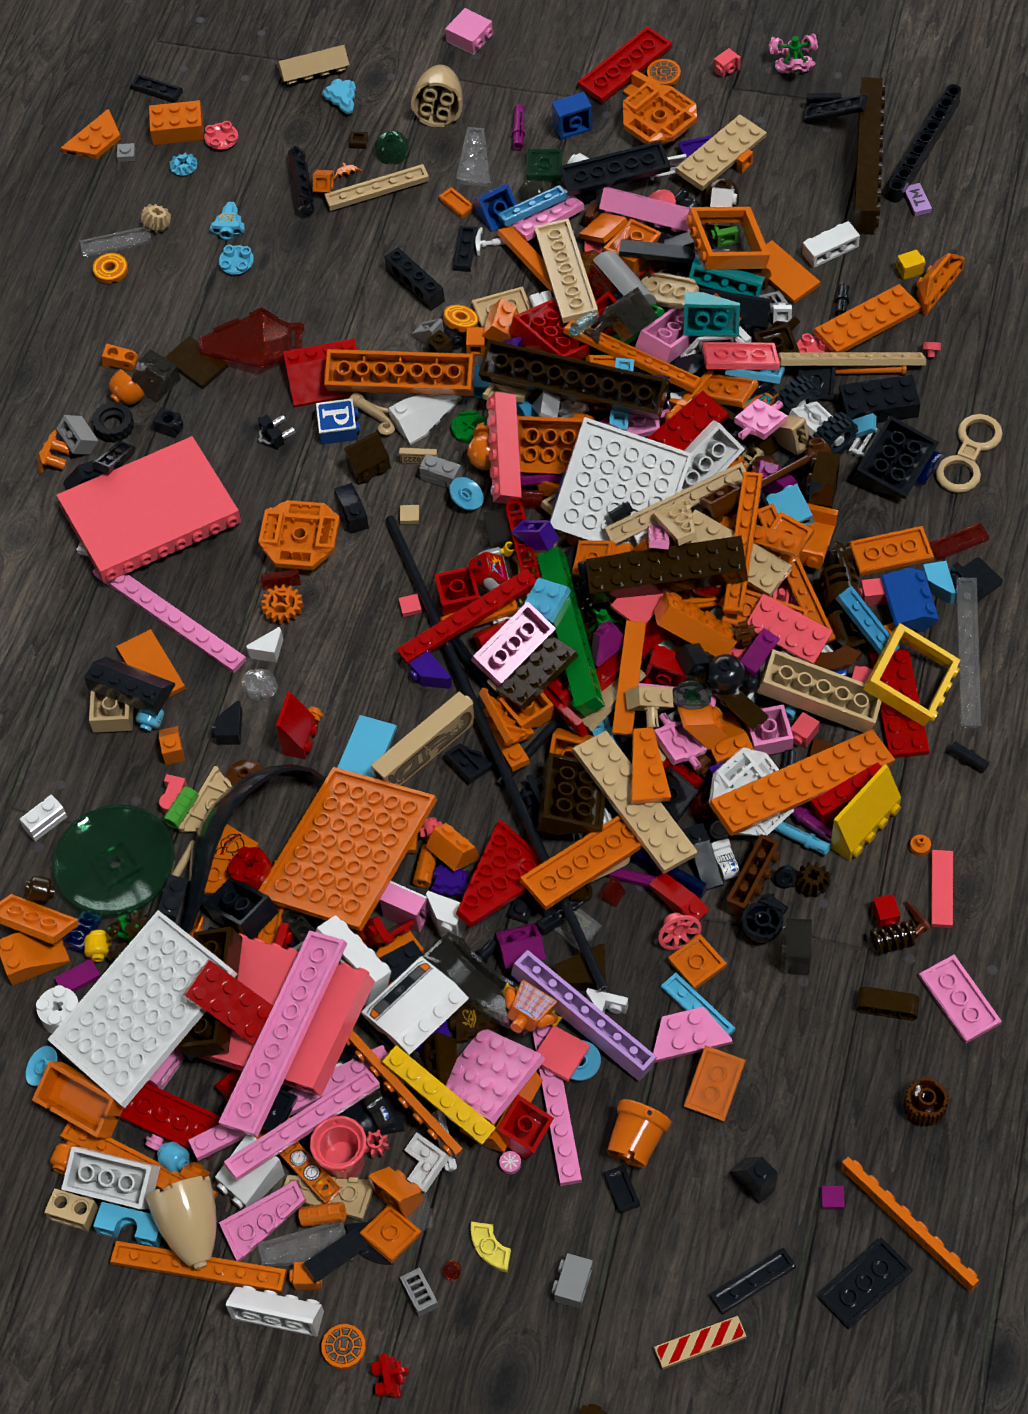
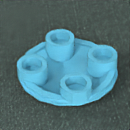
M226 245L224 247V251L219 257V265L224 272L237 275L251 268L254 256L250 247L241 245Z

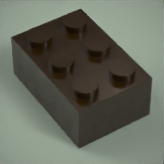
M818 451L817 457H813L811 463L812 470L807 480L806 503L832 509L838 484L840 454Z

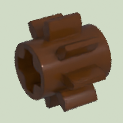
M747 620L738 622V627L734 628L737 643L742 642L743 646L751 645L752 639H756L754 625H748Z

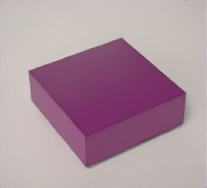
M822 1186V1209L844 1210V1186Z

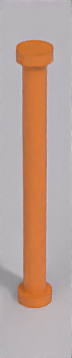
M906 365L836 367V374L902 373V375H906Z

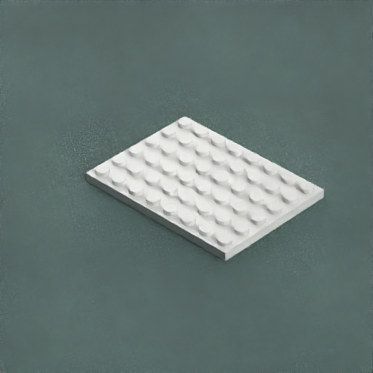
M158 910L53 1032L48 1041L125 1108L206 1012L183 996L206 961L211 960L234 978L237 973Z

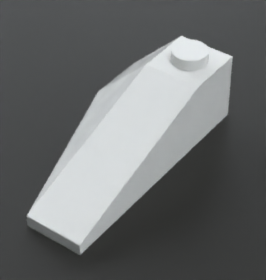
M416 395L389 407L390 419L408 444L412 445L426 437L430 433L429 430L434 425H437L440 419L446 413H449L462 397L455 395Z

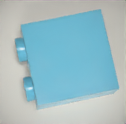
M797 484L788 485L782 491L776 494H769L766 497L769 505L774 503L778 514L783 512L806 526L815 523L813 515Z

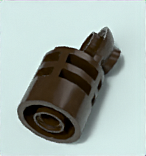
M834 541L836 548L831 549L835 564L823 569L819 577L826 609L829 614L843 609L835 598L850 586L862 598L855 568L849 563L854 561L851 547Z

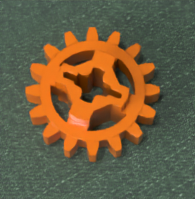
M282 584L281 588L275 585V590L268 589L269 594H263L264 600H261L263 614L266 615L267 619L271 618L273 623L276 620H279L280 624L283 623V620L290 623V618L296 620V614H301V608H303L302 596L299 595L297 589L293 591L291 585L288 588H285L284 584Z

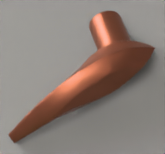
M906 900L905 903L919 924L915 928L916 936L919 937L925 930H930V924L917 908Z

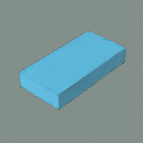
M874 413L852 420L859 429L856 438L876 432V415Z

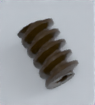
M910 919L908 923L906 921H902L900 925L894 923L893 927L890 925H886L885 929L879 927L876 932L871 929L870 939L874 949H878L880 954H883L884 947H886L888 952H891L892 945L895 946L896 950H899L900 943L903 944L904 948H907L908 941L911 942L912 946H915L916 930Z

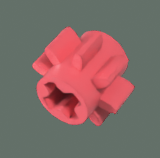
M436 817L427 818L419 831L421 838L425 837L426 841H428L433 829L442 825V822H437Z
M380 1130L377 1133L369 1131L365 1153L370 1151L372 1158L375 1155L383 1157L384 1150H389V1145L385 1143L388 1141L387 1135L381 1136Z

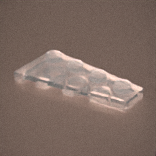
M343 1222L328 1223L257 1243L262 1265L288 1266L294 1265V1262H306L346 1235ZM353 1258L346 1263H353Z

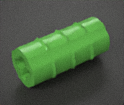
M187 786L182 788L163 817L165 824L171 828H179L199 797L195 790Z

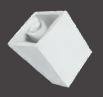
M247 1134L231 1156L257 1139ZM277 1156L238 1181L234 1179L223 1165L215 1176L218 1183L216 1187L224 1195L228 1193L233 1197L232 1202L239 1209L242 1207L246 1208L259 1201L285 1173Z

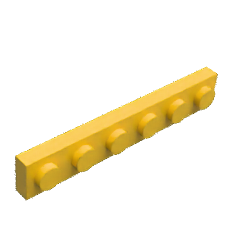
M397 1045L382 1061L387 1068L481 1146L496 1130L495 1126Z

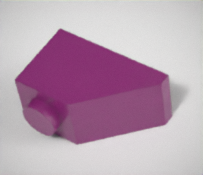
M610 620L599 625L598 630L593 635L591 653L594 664L597 667L623 648L624 636Z
M763 628L740 660L744 668L755 675L780 638Z

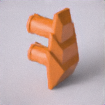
M56 430L49 435L48 440L44 443L42 450L38 454L39 474L43 472L44 467L47 465L62 471L64 469L67 459L51 455L50 452L55 450L66 455L70 453L68 445L57 440V437H55Z

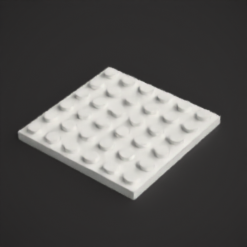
M584 417L550 519L553 528L586 540L610 541L604 530V527L613 524L608 512L622 505V502L628 501L633 509L632 515L680 492L693 454ZM633 536L616 543V546L621 543H630L634 548L637 546Z

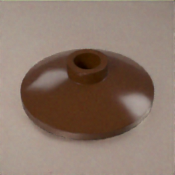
M240 760L231 765L226 773V778L231 782V785H234L250 773L261 770L263 767L254 760ZM262 783L261 785H259L257 788H255L253 791H251L248 795H251V794L257 792L258 790H260L264 783Z

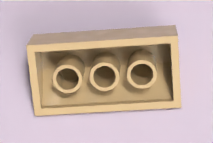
M340 45L277 61L276 64L282 81L292 84L297 82V78L303 77L304 80L314 78L313 74L320 73V76L330 74L329 70L336 69V72L346 70L345 66L349 65L345 45Z

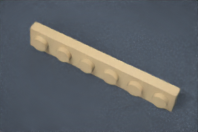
M421 164L324 194L330 211L427 182L429 181V176L424 165Z

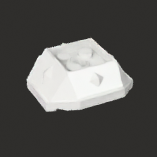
M745 747L741 748L713 773L709 803L710 800L778 771V767L767 753L750 750ZM794 808L735 835L760 836V834L767 836L794 811Z

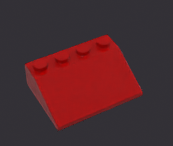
M554 299L513 316L510 334L514 338L521 337L522 344L526 348L580 360L595 349L563 333L565 326L569 322L563 323L557 302Z
M355 338L283 352L294 408L351 397L354 392L328 391L324 382L327 349L357 350ZM358 392L361 395L366 394V392Z

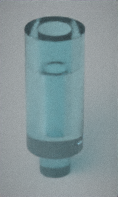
M589 311L570 325L569 334L580 335L598 322V315L594 311Z

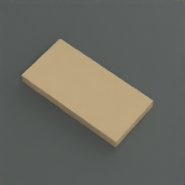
M640 670L639 683L646 676L642 670ZM619 678L602 691L605 707L586 716L579 711L576 713L583 721L585 727L591 732L614 710Z

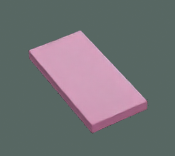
M955 955L919 973L918 977L965 1044L1001 1025V1019Z

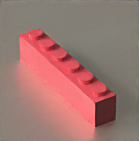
M494 392L487 399L486 403L489 412L487 425L490 431L488 442L490 443L489 460H491V494L493 495V502L507 504L512 499L519 500L522 497L516 394Z

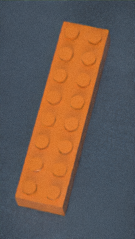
M327 349L324 385L328 391L473 396L476 360L473 354Z

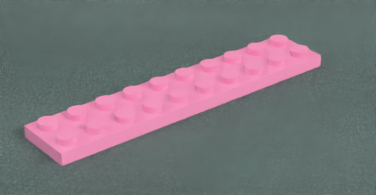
M309 930L218 1122L222 1126L258 1137L348 944L345 940Z

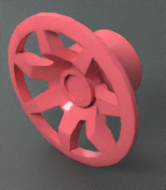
M680 913L668 915L664 920L663 927L659 931L658 940L660 945L667 950H679L691 941L687 937V933L695 934L692 939L701 933V923L697 918L689 915H682ZM694 922L697 924V928H690ZM664 932L668 933V935L663 939L662 937ZM673 938L672 946H668L665 944L670 942ZM682 938L686 943L678 946L679 939Z

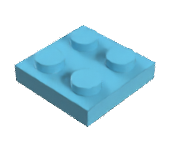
M538 578L524 604L528 601L546 620L554 623L571 590L567 586Z

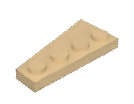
M688 498L653 512L655 520L679 546L691 543L692 540L697 539Z

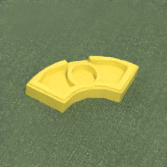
M471 1221L472 1242L478 1255L491 1267L508 1272L511 1249L502 1246L496 1240L492 1224Z

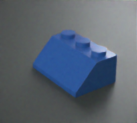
M907 568L881 576L895 626L901 623L909 629L925 632L939 620L927 577L923 570Z

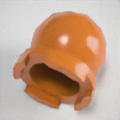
M484 422L476 426L473 432V439L467 449L470 463L482 471L491 469V460H489L490 443L488 442L490 431L489 426L484 425Z

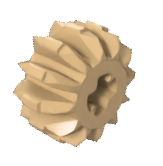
M148 204L142 210L141 223H143V227L149 228V231L163 232L164 229L169 227L171 214L162 205L157 206V204H154L153 206Z

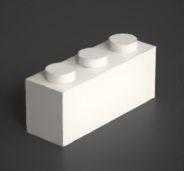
M847 221L804 241L802 255L815 268L859 247L860 235L850 222Z

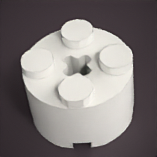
M61 985L55 986L41 995L36 1002L37 1014L44 1028L49 1033L53 1034L79 1003L78 998L73 991Z

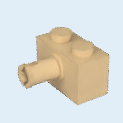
M639 685L626 690L627 710L645 711L646 728H659L658 712L674 707L672 687Z

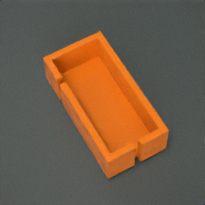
M665 591L653 610L658 626L692 644L700 643L704 651L715 657L731 652L737 641L732 625L726 620L720 621L711 612L700 610L695 603L690 601L689 603L683 602L680 595Z
M57 1061L48 1062L32 1098L34 1102L45 1108H50V1111L97 1138H111L118 1122L115 1117L120 1116L124 1109L122 1105L89 1076L64 1062Z

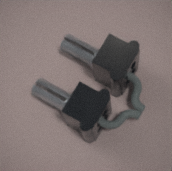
M267 414L263 417H258L260 428L258 441L268 445L271 444L275 450H279V447L285 444L284 439L294 434L295 429L292 427L283 433L279 430L277 425L286 421L283 415L273 421ZM261 433H263V435H264L266 438H269V442L266 441V440H264V439H262V434H261Z

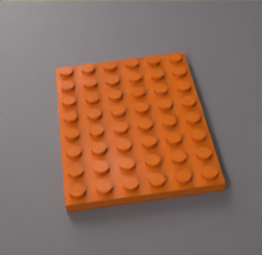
M333 767L258 891L268 895L275 905L326 921L336 915L348 925V928L362 931L437 802L436 796Z

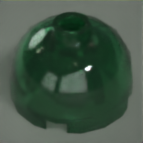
M385 131L376 139L375 154L377 159L383 164L388 165L389 162L396 165L408 157V141L399 131Z

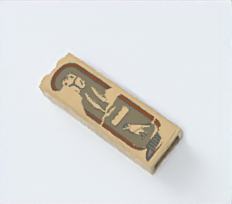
M461 692L455 694L371 764L373 778L400 786L475 724L473 701L467 695L464 696Z

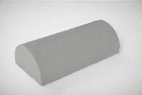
M605 251L593 259L597 266L640 314L651 304L656 305L654 295L616 252Z

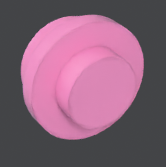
M152 1134L151 1137L146 1136L145 1139L147 1141L145 1145L158 1151L163 1145L164 1139Z

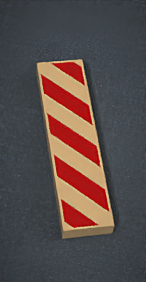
M735 1316L654 1347V1350L663 1370L746 1339V1334L739 1317Z

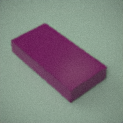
M91 958L54 977L58 985L75 992L100 979L101 975Z

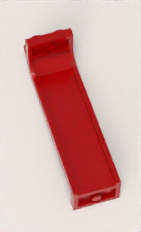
M654 616L646 625L642 658L653 650L656 644L658 645L666 639H669L676 647L684 639L658 626ZM623 648L599 667L595 665L601 692L619 678ZM556 679L548 688L576 714L578 711L574 709L571 702L573 697L568 690V679L562 684Z

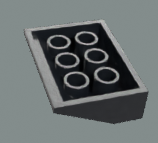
M889 416L858 466L851 481L870 491L906 499L939 442L900 420Z

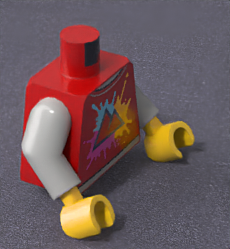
M506 542L501 549L496 547L482 551L477 557L469 561V568L473 570L477 584L491 591L509 580L505 559L501 554L507 557L513 554L515 549H508L513 545L512 542Z

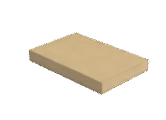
M523 286L472 300V306L479 317L480 326L485 327L490 308L500 298L516 306L519 314L531 309Z

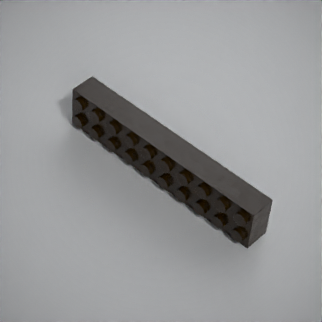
M862 77L860 94H866L868 99L865 110L859 112L853 227L859 234L874 235L875 228L879 226V217L876 216H880V203L877 202L881 200V191L878 189H881L882 181L881 176L878 175L882 174V164L879 162H882L883 151L879 150L883 148V137L880 135H883L884 124L881 123L884 122V110L881 109L885 107V98L882 96H885L886 85H882L883 78Z
M488 339L478 373L482 381L539 394L546 391L561 397V399L660 421L669 389L668 380L665 378Z

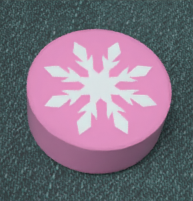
M513 1151L503 1153L499 1160L501 1170L506 1174L518 1172L521 1168L520 1156Z

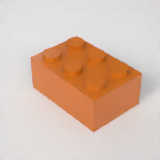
M200 100L149 106L150 133L153 145L204 140L203 112Z

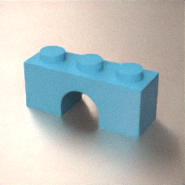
M113 1202L101 1203L93 1225L98 1234L118 1238L121 1229L126 1225L132 1224L137 1226L134 1237L138 1244L159 1248L162 1235L155 1224L151 1212H142L141 1209L133 1207H121V1204Z

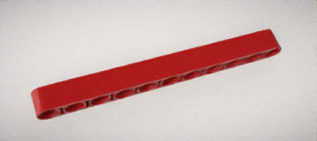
M512 499L506 504V513L520 572L528 569L537 580L540 578L534 550L525 543L519 544L522 541L512 534L514 528L522 520H526L522 503L517 499ZM531 590L526 593V598L528 597ZM563 672L556 678L561 684L564 680Z

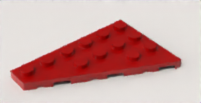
M502 820L497 822L456 912V915L470 928L527 892L528 890L520 882V877L541 864L534 848Z

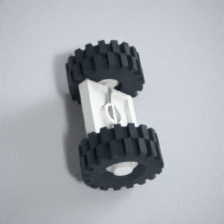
M801 376V378L796 377V380H791L789 385L786 384L785 388L780 390V395L776 396V401L773 404L779 400L783 403V407L779 411L786 415L805 418L808 433L812 439L823 438L830 446L832 453L843 454L844 450L848 449L850 443L852 444L854 438L857 437L858 426L845 413H835L832 416L817 402L820 399L818 396L821 395L820 389L810 379Z

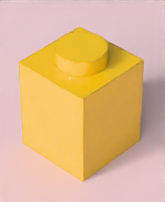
M917 249L897 256L896 268L903 280L923 274L926 261Z

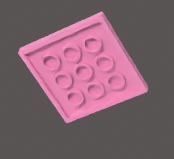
M488 1029L483 1030L473 1038L457 1058L446 1087L494 1125L544 1062L545 1058L542 1054Z

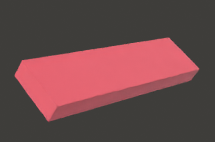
M932 850L931 927H953V851Z

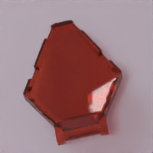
M261 307L249 312L250 316L241 320L238 318L213 328V332L199 336L198 348L200 354L262 369L283 360L284 351L302 348L304 324L301 322H285ZM291 332H295V347H292Z

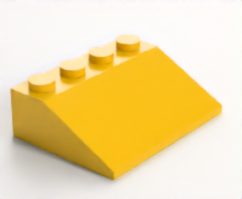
M886 764L881 767L834 819L830 848L849 862L854 856L857 858L862 853L863 846L866 843L870 844L874 840L876 832L879 829L883 830L888 824V819L892 815L895 816L901 809V796Z

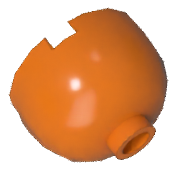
M121 369L110 379L109 390L112 393L110 397L114 402L134 405L142 399L145 393Z

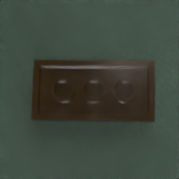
M550 635L496 690L507 700L525 710L579 655L574 649Z

